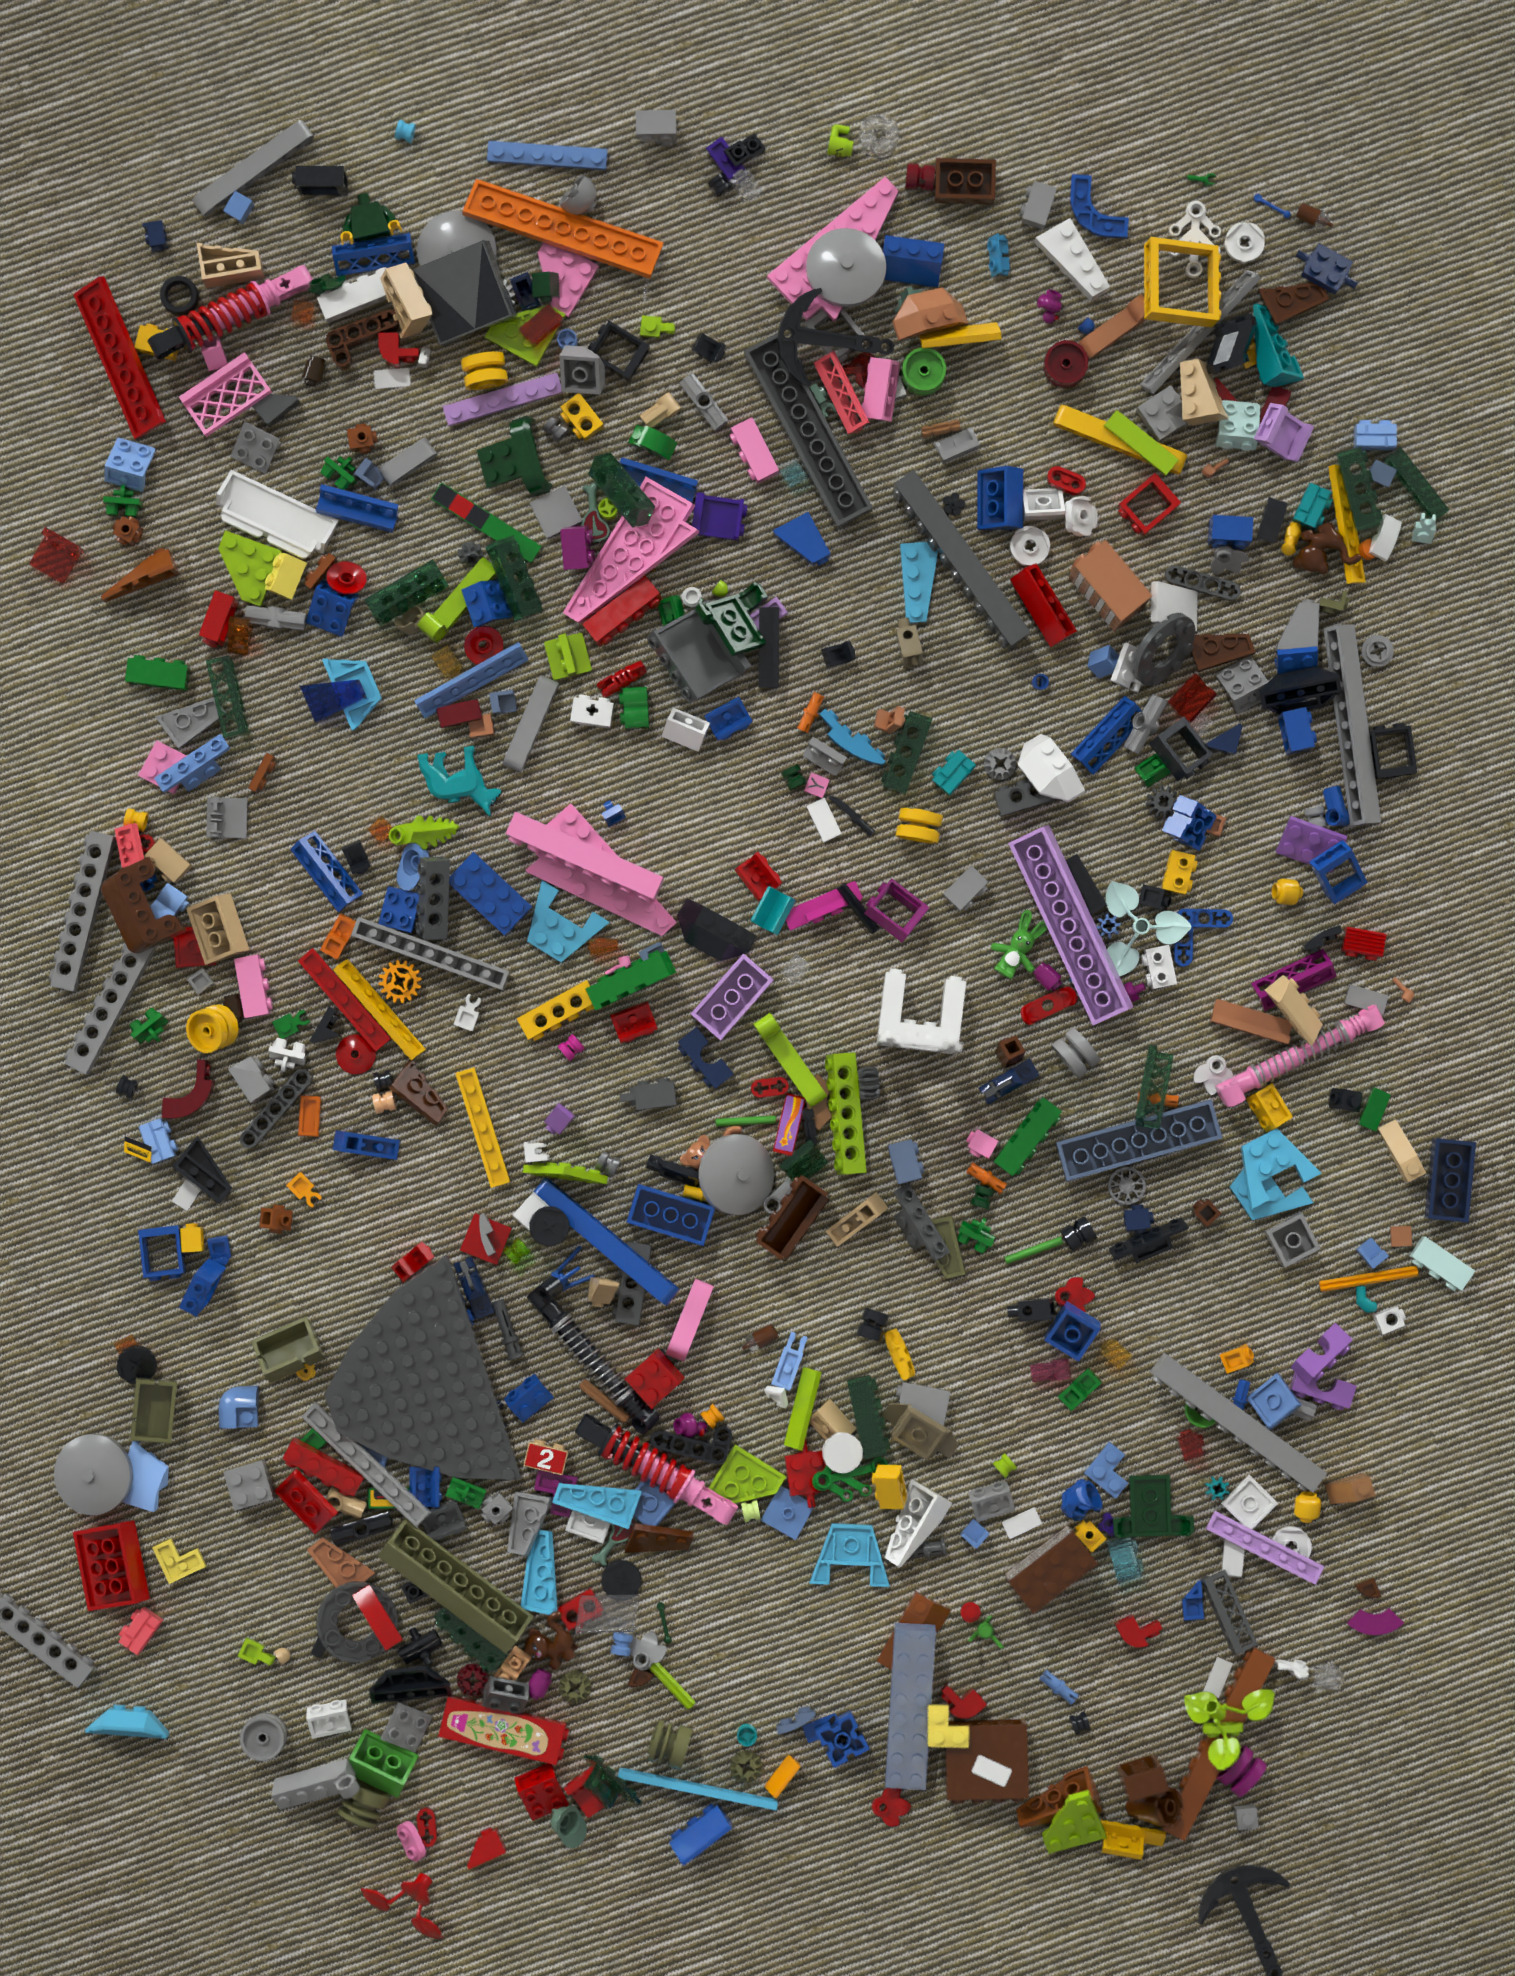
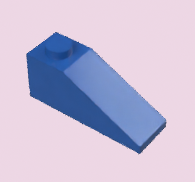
M336 1130L333 1150L397 1160L400 1140Z

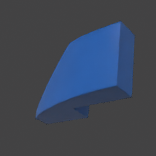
M228 1235L208 1238L207 1243L211 1260L225 1266L231 1257Z
M1198 1581L1182 1600L1183 1621L1204 1620L1201 1581Z

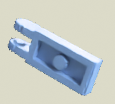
M792 1331L787 1345L784 1346L771 1385L785 1388L788 1391L791 1390L807 1337L803 1336L800 1340L798 1351L791 1349L796 1334Z

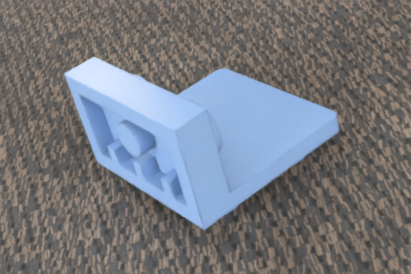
M117 438L105 464L104 481L119 486L126 485L129 489L143 492L145 488V473L155 454V448Z

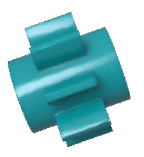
M1211 1476L1212 1481L1205 1483L1209 1489L1205 1491V1494L1212 1493V1500H1215L1216 1496L1223 1500L1222 1495L1230 1493L1226 1490V1486L1229 1483H1222V1476L1218 1480ZM1219 1483L1222 1490L1215 1493L1212 1487L1213 1485L1217 1486Z

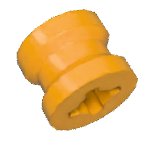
M714 1404L710 1405L707 1411L700 1413L712 1429L716 1427L719 1421L725 1420Z

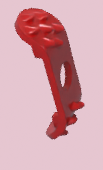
M1069 986L1057 989L1024 1005L1021 1008V1017L1026 1025H1032L1064 1008L1075 1005L1078 1001L1077 994ZM1047 999L1053 1002V1008L1049 1011H1045L1042 1008L1043 1001Z

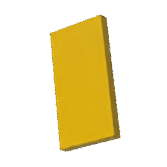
M997 322L959 326L919 336L922 348L1002 339L1001 330Z

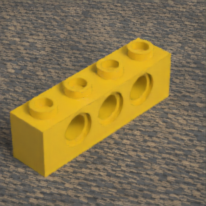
M588 980L518 1017L517 1021L527 1039L537 1041L544 1037L543 1032L549 1029L553 1032L562 1027L561 1023L568 1019L571 1022L580 1017L578 1013L586 1010V1012L593 1010V1004L585 988L590 987ZM574 997L582 999V1005L578 1008H574L571 1005V1000ZM557 1006L563 1007L565 1011L564 1015L559 1018L555 1017L553 1013ZM539 1016H545L547 1019L544 1027L536 1025V1019Z

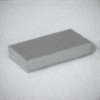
M1349 984L1344 1004L1368 1010L1369 1008L1367 1007L1371 1005H1377L1380 1014L1383 1015L1389 995Z

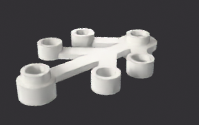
M1193 201L1188 204L1186 215L1176 224L1170 226L1169 234L1172 237L1179 236L1181 229L1191 221V229L1180 241L1214 245L1199 229V223L1201 222L1209 230L1208 234L1213 239L1220 236L1221 229L1219 226L1214 225L1205 215L1206 208L1204 204L1199 201ZM1193 209H1198V210H1199V214H1197V215L1193 214V213H1192V210H1193ZM1174 227L1179 230L1176 234L1171 230ZM1216 229L1218 231V234L1213 235L1211 233V230ZM1168 252L1172 257L1179 255V253ZM1190 254V262L1186 267V274L1190 278H1197L1202 272V265L1198 262V255ZM1190 268H1196L1197 273H1191Z

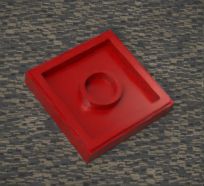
M185 927L187 932L174 937L176 968L217 965L216 962L205 965L193 927Z
M474 1213L460 1251L498 1265L512 1228L488 1218L494 1231L487 1235L496 1250V1253L488 1256L480 1234V1215Z

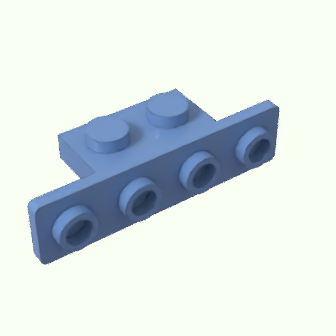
M219 734L156 776L155 780L163 793H166L179 783H182L189 792L222 770L215 759L230 750V747L224 737Z

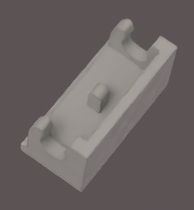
M970 427L939 442H935L934 446L942 464L978 449L980 443L973 428Z

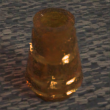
M603 937L588 939L589 954L599 956L618 951L617 939Z

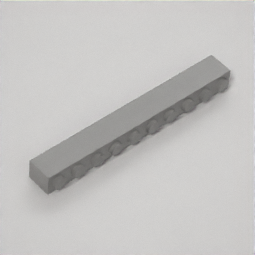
M1335 625L1323 628L1329 671L1339 674L1342 691L1333 698L1350 826L1380 823L1381 816L1355 625Z
M1163 1353L1151 1369L1150 1373L1154 1375L1152 1378L1161 1386L1164 1383L1168 1385L1170 1393L1177 1398L1180 1395L1186 1399L1184 1403L1193 1410L1196 1407L1202 1411L1200 1415L1208 1421L1214 1419L1218 1422L1216 1427L1227 1433V1431L1233 1433L1234 1436L1232 1438L1241 1445L1245 1442L1250 1446L1248 1449L1257 1457L1260 1454L1266 1458L1264 1462L1273 1469L1275 1466L1279 1467L1282 1470L1280 1474L1288 1480L1291 1478L1297 1481L1296 1486L1304 1492L1307 1489L1314 1492L1326 1476L1327 1472L1169 1355Z

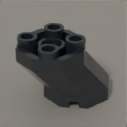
M1252 313L1232 318V320L1215 324L1214 332L1216 339L1206 365L1208 374L1220 372L1223 369H1230L1250 361L1247 352L1257 326L1256 318Z

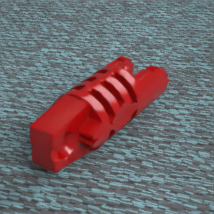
M640 660L625 666V669H620L614 675L611 674L598 682L597 687L599 690H602L603 697L607 698L620 691V688H625L631 682L634 683L647 673L643 662Z

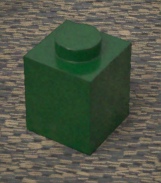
M532 273L533 297L539 298L540 302H552V298H559V273Z

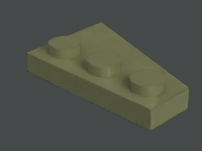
M953 1216L931 1220L950 1251L947 1255L935 1261L944 1277L948 1279L966 1275Z

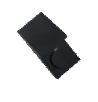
M331 1006L328 1007L309 1040L310 1042L319 1043L341 1037L340 1034L329 1029V1026H334L339 1017L336 1015L338 1010Z

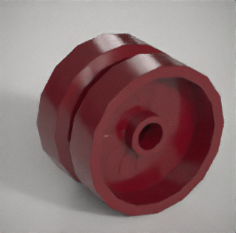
M1070 340L1059 341L1051 346L1043 362V372L1049 383L1062 389L1072 388L1079 384L1088 369L1089 359L1085 349L1080 344ZM1063 362H1067L1069 366H1064Z

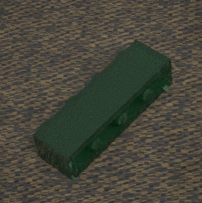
M870 1374L847 1379L859 1440L863 1449V1458L869 1459L888 1455L887 1450L890 1449L888 1437L884 1438L882 1431L886 1429L884 1417H879L878 1410L882 1409L880 1398H875L874 1390H878L876 1379H871Z

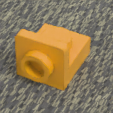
M1247 1344L1220 1354L1226 1373L1248 1367L1254 1362L1253 1351Z

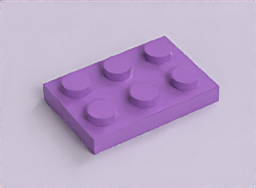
M1290 816L1276 848V853L1310 865L1309 861L1342 840L1346 842L1347 836Z

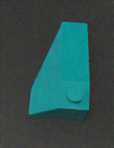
M1254 304L1253 314L1257 321L1255 329L1256 358L1261 382L1264 385L1277 387L1303 380L1304 376L1295 355L1290 356L1286 349V346H1288L1286 339L1283 340L1277 333L1279 330L1278 325H1274L1265 306Z

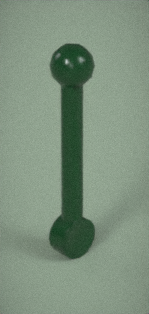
M659 1602L657 1609L660 1611L663 1624L664 1642L670 1644L672 1638L669 1636L663 1609L665 1605L663 1602Z

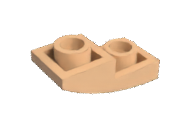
M514 1646L494 1677L516 1681L531 1657L517 1646Z

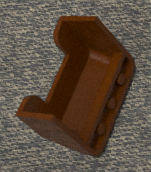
M151 857L144 858L119 870L105 880L101 886L102 894L127 948L137 954L187 932V929L181 926L177 917L165 915L156 920L140 885V883L154 875L155 868L153 863L156 862Z
M803 1175L800 1178L797 1176L790 1184L792 1188L791 1194H786L780 1202L782 1207L778 1212L774 1211L768 1219L770 1224L765 1228L761 1226L755 1235L757 1238L756 1243L785 1262L831 1198L830 1194Z

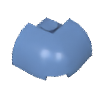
M238 1386L224 1392L218 1407L219 1428L259 1427V1386Z

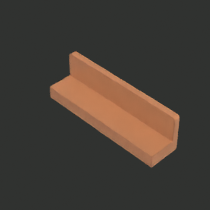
M1216 999L1209 1022L1285 1045L1289 1044L1292 1026L1286 1019Z

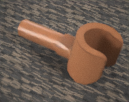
M1226 458L1214 467L1208 463L1201 472L1207 478H1210L1219 468L1229 463V460Z
M1395 977L1392 981L1404 992L1401 998L1410 1003L1414 998V992L1406 988Z

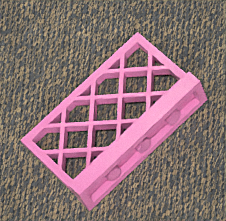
M244 352L182 394L179 398L207 437L271 394L272 391ZM252 369V380L243 379L244 373ZM231 382H237L235 391L226 390L227 385ZM242 383L250 384L248 393L239 392ZM255 385H262L265 388L259 394L253 393ZM215 393L221 394L219 402L210 401L211 396ZM225 394L234 395L232 404L223 403ZM238 396L247 397L246 403L237 405ZM199 404L204 405L202 414L194 413L192 409ZM208 406H217L215 415L207 414ZM222 407L231 408L227 416H220ZM205 418L214 419L213 425L205 429Z

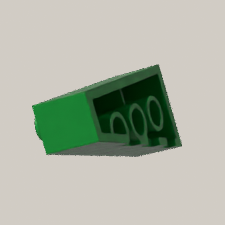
M659 950L648 954L649 959L643 961L640 958L631 963L632 967L626 969L623 966L614 971L615 975L611 977L608 974L597 979L598 983L585 988L595 1011L677 973L667 951L662 953Z
M1040 1097L993 1160V1163L1011 1176H1014V1174L1019 1175L1025 1167L1023 1165L1027 1157L1029 1159L1032 1158L1037 1151L1036 1145L1039 1141L1043 1143L1049 1135L1047 1131L1051 1126L1054 1127L1061 1118L1059 1115L1062 1111L1044 1097Z

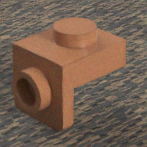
M897 706L891 712L879 709L876 714L874 728L890 734L894 733L905 722V708Z

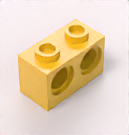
M580 393L560 407L562 411L561 417L567 424L570 422L573 425L574 429L572 431L578 439L583 438L586 442L604 428L602 421ZM571 407H579L580 412L577 415L570 414L569 410ZM584 422L592 424V428L588 431L583 430L581 426Z

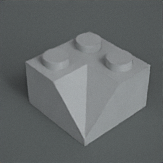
M676 110L636 111V138L640 139L641 142H651L653 140L656 144H661L662 147H671L673 144H677Z
M565 345L559 355L561 392L600 395L606 385L605 365L601 358L585 346Z
M1171 385L1136 409V413L1154 440L1159 443L1189 424L1183 421L1182 401Z
M252 1056L230 1067L228 1070L249 1102L257 1103L275 1091L273 1087L275 1082L269 1074L267 1075L263 1072L264 1066L259 1058L255 1059Z

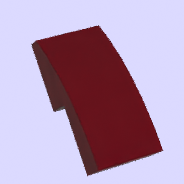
M1279 386L1271 388L1260 413L1259 425L1269 404L1274 403L1286 406L1292 391Z
M478 699L436 709L440 728L458 726L461 723L482 719Z

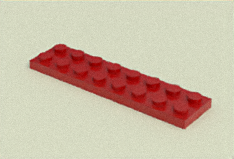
M99 276L74 293L73 296L134 439H140L165 423L166 420L105 276Z

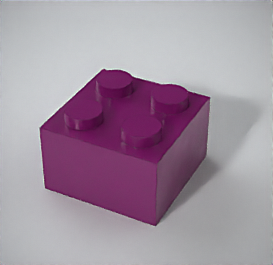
M589 525L560 529L564 570L582 569L592 566V563L595 562L594 550H591L590 543L593 542V531L589 530Z

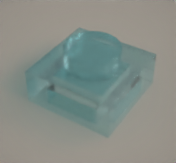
M796 460L780 471V474L791 489L807 478V475Z

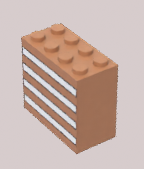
M1106 540L1102 543L1097 541L1090 547L1086 556L1083 553L1074 561L1073 566L1069 570L1071 573L1068 578L1113 632L1141 611L1152 597V594Z

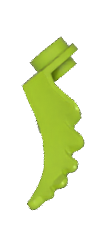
M418 815L412 823L394 826L389 832V839L395 845L416 843L422 850H426L428 843L433 847H437V839L441 843L446 842L445 837L451 839V833L456 835L459 825L455 824L454 821L449 822V819H445L442 822V817H438L436 822H434L433 816H428L427 820L424 821L423 817Z

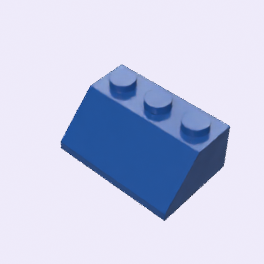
M885 235L883 253L886 260V275L884 280L938 288L944 243Z
M1002 466L978 470L977 530H1014L1023 528V469Z
M712 1803L702 1810L703 1814L700 1817H692L686 1823L687 1827L683 1830L679 1828L670 1835L669 1844L683 1866L732 1829L731 1819L718 1803L714 1806Z

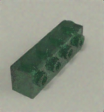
M444 1606L433 1617L436 1620L434 1623L441 1630L446 1629L450 1633L449 1637L456 1644L460 1642L465 1647L464 1651L471 1658L476 1657L480 1661L478 1664L484 1671L488 1672L489 1670L493 1673L509 1656L510 1652L505 1654Z

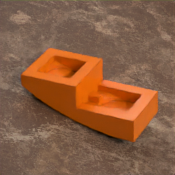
M340 913L320 951L338 960L351 938L356 921Z

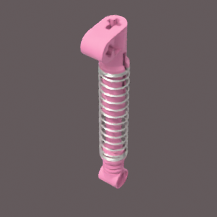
M1377 1005L1367 1007L1369 1008L1368 1010L1362 1009L1359 1011L1358 1016L1355 1015L1353 1018H1349V1021L1339 1020L1336 1023L1334 1022L1336 1028L1331 1030L1327 1026L1329 1032L1325 1034L1320 1029L1322 1035L1316 1038L1311 1046L1308 1043L1303 1045L1302 1041L1299 1040L1300 1047L1294 1044L1289 1049L1285 1047V1051H1278L1279 1054L1275 1056L1271 1054V1058H1264L1265 1061L1261 1063L1257 1061L1258 1065L1252 1064L1247 1067L1246 1071L1216 1085L1215 1089L1221 1101L1227 1107L1238 1105L1246 1099L1244 1093L1254 1088L1260 1089L1266 1086L1268 1081L1273 1082L1274 1078L1280 1079L1282 1074L1287 1075L1288 1071L1294 1072L1296 1067L1301 1068L1304 1063L1308 1065V1058L1316 1061L1315 1054L1322 1058L1323 1051L1326 1054H1330L1329 1047L1336 1051L1337 1044L1344 1047V1042L1347 1045L1350 1044L1356 1035L1359 1036L1361 1033H1365V1030L1370 1032L1382 1027L1385 1022Z

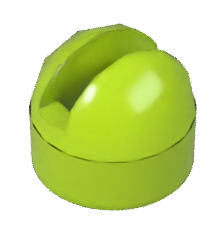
M720 580L711 593L717 597H724L728 593V586Z

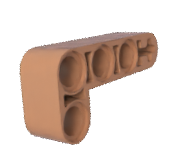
M1141 294L1134 298L1125 309L1078 342L1085 349L1089 360L1147 320L1144 319V296Z

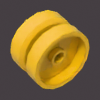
M502 352L477 353L461 359L463 372L469 373L464 377L466 389L484 390L508 383L507 371L501 369L505 365V358Z
M900 808L898 819L910 825H898L896 837L921 843L938 844L940 833L928 827H940L943 815L923 809Z
M221 1004L211 1005L192 1013L186 1025L187 1037L191 1045L202 1053H212L233 1044L239 1030L234 1013L228 1007Z

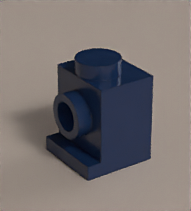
M162 220L142 223L144 230L148 232L145 233V241L147 245H150L152 253L163 252L164 249L168 248L165 224Z

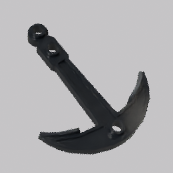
M821 288L813 289L799 296L787 308L778 329V346L782 361L791 375L808 387L811 385V382L804 372L801 359H798V344L848 348L857 352L872 354L879 352L882 355L891 354L894 350V343L890 339L880 340L878 337L851 336L801 327L800 322L803 312H807L812 301L822 292ZM786 330L791 333L789 338L784 336ZM863 341L868 342L867 348L862 346ZM883 343L887 344L888 349L886 351L882 350L881 348Z
M1258 1865L1235 1866L1222 1872L1209 1884L1201 1898L1198 1913L1199 1924L1203 1925L1209 1913L1218 1905V1899L1231 1893L1252 1936L1254 1948L1262 1966L1265 1967L1266 1975L1273 1976L1271 1971L1276 1969L1278 1973L1275 1976H1282V1969L1277 1964L1278 1959L1269 1939L1265 1936L1247 1885L1260 1881L1262 1884H1277L1289 1887L1290 1883L1278 1872ZM1234 1876L1238 1877V1881H1237V1882H1235V1883H1232V1882H1231V1878H1232V1877H1234ZM1265 1951L1270 1952V1955L1268 1957L1263 1956V1953Z

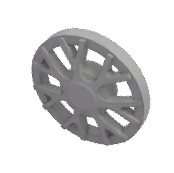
M1119 1168L1109 1178V1193L1118 1203L1125 1205L1136 1203L1145 1193V1179L1134 1168ZM1123 1170H1129V1178H1123ZM1135 1173L1140 1176L1136 1182L1131 1179ZM1115 1175L1122 1179L1119 1183L1112 1180ZM1135 1184L1143 1185L1142 1191L1135 1190ZM1119 1186L1120 1191L1113 1193L1111 1187ZM1134 1192L1137 1198L1131 1200L1129 1193ZM1121 1193L1126 1194L1125 1201L1119 1200Z

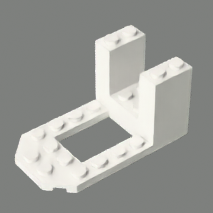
M890 969L889 972H886L876 1045L954 1055L962 1051V1043H959L966 981H962V977L950 976L949 979L944 981L939 1027H936L934 1022L924 1021L923 1025L916 1024V1020L904 1019V1022H900L906 974H902L900 969Z

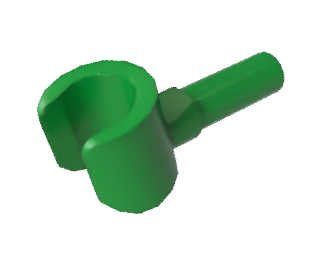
M1209 173L1206 176L1188 175L1187 180L1200 181L1206 187H1211L1215 183H1210L1208 177L1215 178L1216 175L1214 173Z

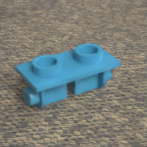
M997 233L989 237L987 249L990 254L989 270L991 271V277L999 274L1001 276H1008L1010 271L1009 257H1002V254L1009 253L1008 239H1006L1005 235Z

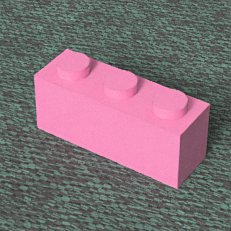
M870 357V363L867 367V382L864 387V402L862 404L868 419L892 422L901 362Z
M752 417L731 427L732 434L729 436L734 446L738 444L741 450L738 454L743 463L747 462L750 468L747 472L752 481L756 480L757 484L779 474V469Z
M257 954L234 959L244 1018L249 1019L270 1015L273 1005L271 998L267 997L266 990H269V982L267 978H264L263 970H266L264 958L261 959L260 955Z

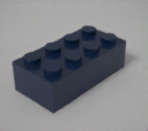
M1432 1138L1424 1218L1469 1223L1476 1142Z

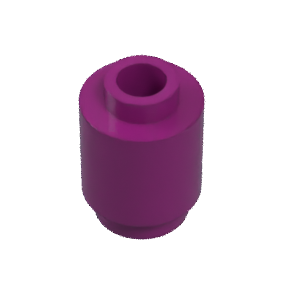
M1044 962L1032 973L1036 976L1035 979L1048 991L1050 989L1054 991L1062 983L1060 981L1062 976Z
M541 1668L533 1672L528 1683L529 1697L536 1700L544 1698L552 1682L551 1673Z

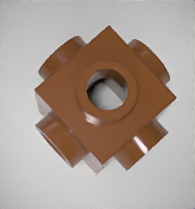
M358 424L355 425V428L347 429L351 452L359 451V454L370 453L371 449H375V443L378 442L377 433L372 431L371 426Z
M124 516L121 519H117L112 528L114 530L113 534L117 537L116 541L124 546L128 543L134 547L135 543H138L143 535V529L138 525L140 522L131 516L128 519ZM129 526V531L124 533L126 527Z
M273 1204V1208L261 1207L259 1227L270 1229V1233L282 1234V1230L291 1231L293 1211L285 1210L283 1205Z

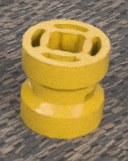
M128 808L123 826L137 823L138 830L144 832L148 822V813L143 811L139 813L134 809Z

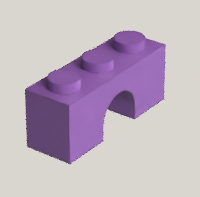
M1334 1323L1317 1342L1324 1349L1325 1355H1317L1308 1348L1293 1363L1291 1368L1307 1384L1312 1380L1317 1382L1324 1375L1323 1370L1326 1367L1330 1369L1338 1361L1336 1359L1338 1355L1343 1357L1351 1349L1349 1344L1353 1339Z
M1294 1372L1290 1384V1389L1294 1390V1395L1305 1398V1395L1313 1397L1312 1401L1321 1404L1327 1401L1332 1403L1333 1408L1342 1411L1344 1407L1350 1409L1357 1387L1354 1384L1334 1379L1333 1385L1329 1390L1321 1391L1317 1387L1316 1381L1312 1380L1307 1384L1296 1372Z

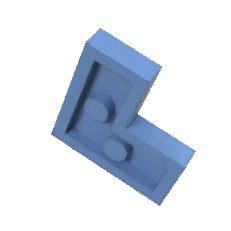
M1108 1442L1085 1470L1084 1474L1116 1499L1128 1484L1127 1481L1113 1471L1125 1454Z

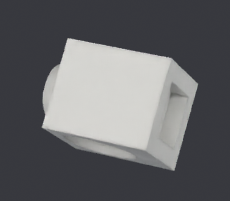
M1397 1306L1372 1315L1380 1334H1386L1405 1326V1314ZM1389 1314L1395 1316V1322L1392 1325H1388L1386 1322V1317Z

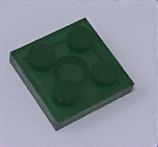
M809 1140L779 1166L793 1181L796 1176L800 1178L801 1175L810 1179L829 1162L812 1141Z

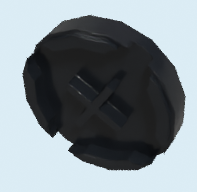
M544 1206L532 1215L529 1222V1231L532 1238L538 1244L546 1247L555 1246L567 1237L569 1220L561 1209L553 1206Z
M133 1345L127 1347L117 1358V1372L122 1379L130 1384H136V1378L151 1379L157 1369V1360L154 1353L144 1346Z
M628 1560L611 1562L602 1573L601 1583L603 1590L609 1597L615 1600L624 1601L632 1598L637 1594L641 1586L639 1569Z

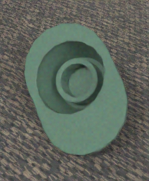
M569 1806L552 1809L551 1828L558 1834L563 1844L568 1848H576L582 1844L587 1833V1825L577 1807Z

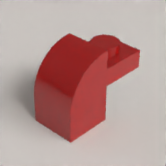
M378 333L379 351L385 362L390 366L400 368V360H403L404 363H415V360H419V348H400L399 333Z
M421 1241L391 1268L404 1283L433 1260L434 1255L431 1249Z
M1132 1614L1114 1623L1122 1639L1133 1647L1148 1646L1145 1638H1153L1160 1634L1159 1630L1163 1629L1158 1620L1139 1628Z
M947 1683L941 1688L943 1692L942 1698L949 1705L951 1703L954 1704L949 1708V1712L958 1718L973 1717L987 1705L986 1701L973 1687L961 1698Z

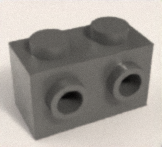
M490 1676L483 1689L482 1706L494 1710L498 1709L522 1714L529 1700V1684Z

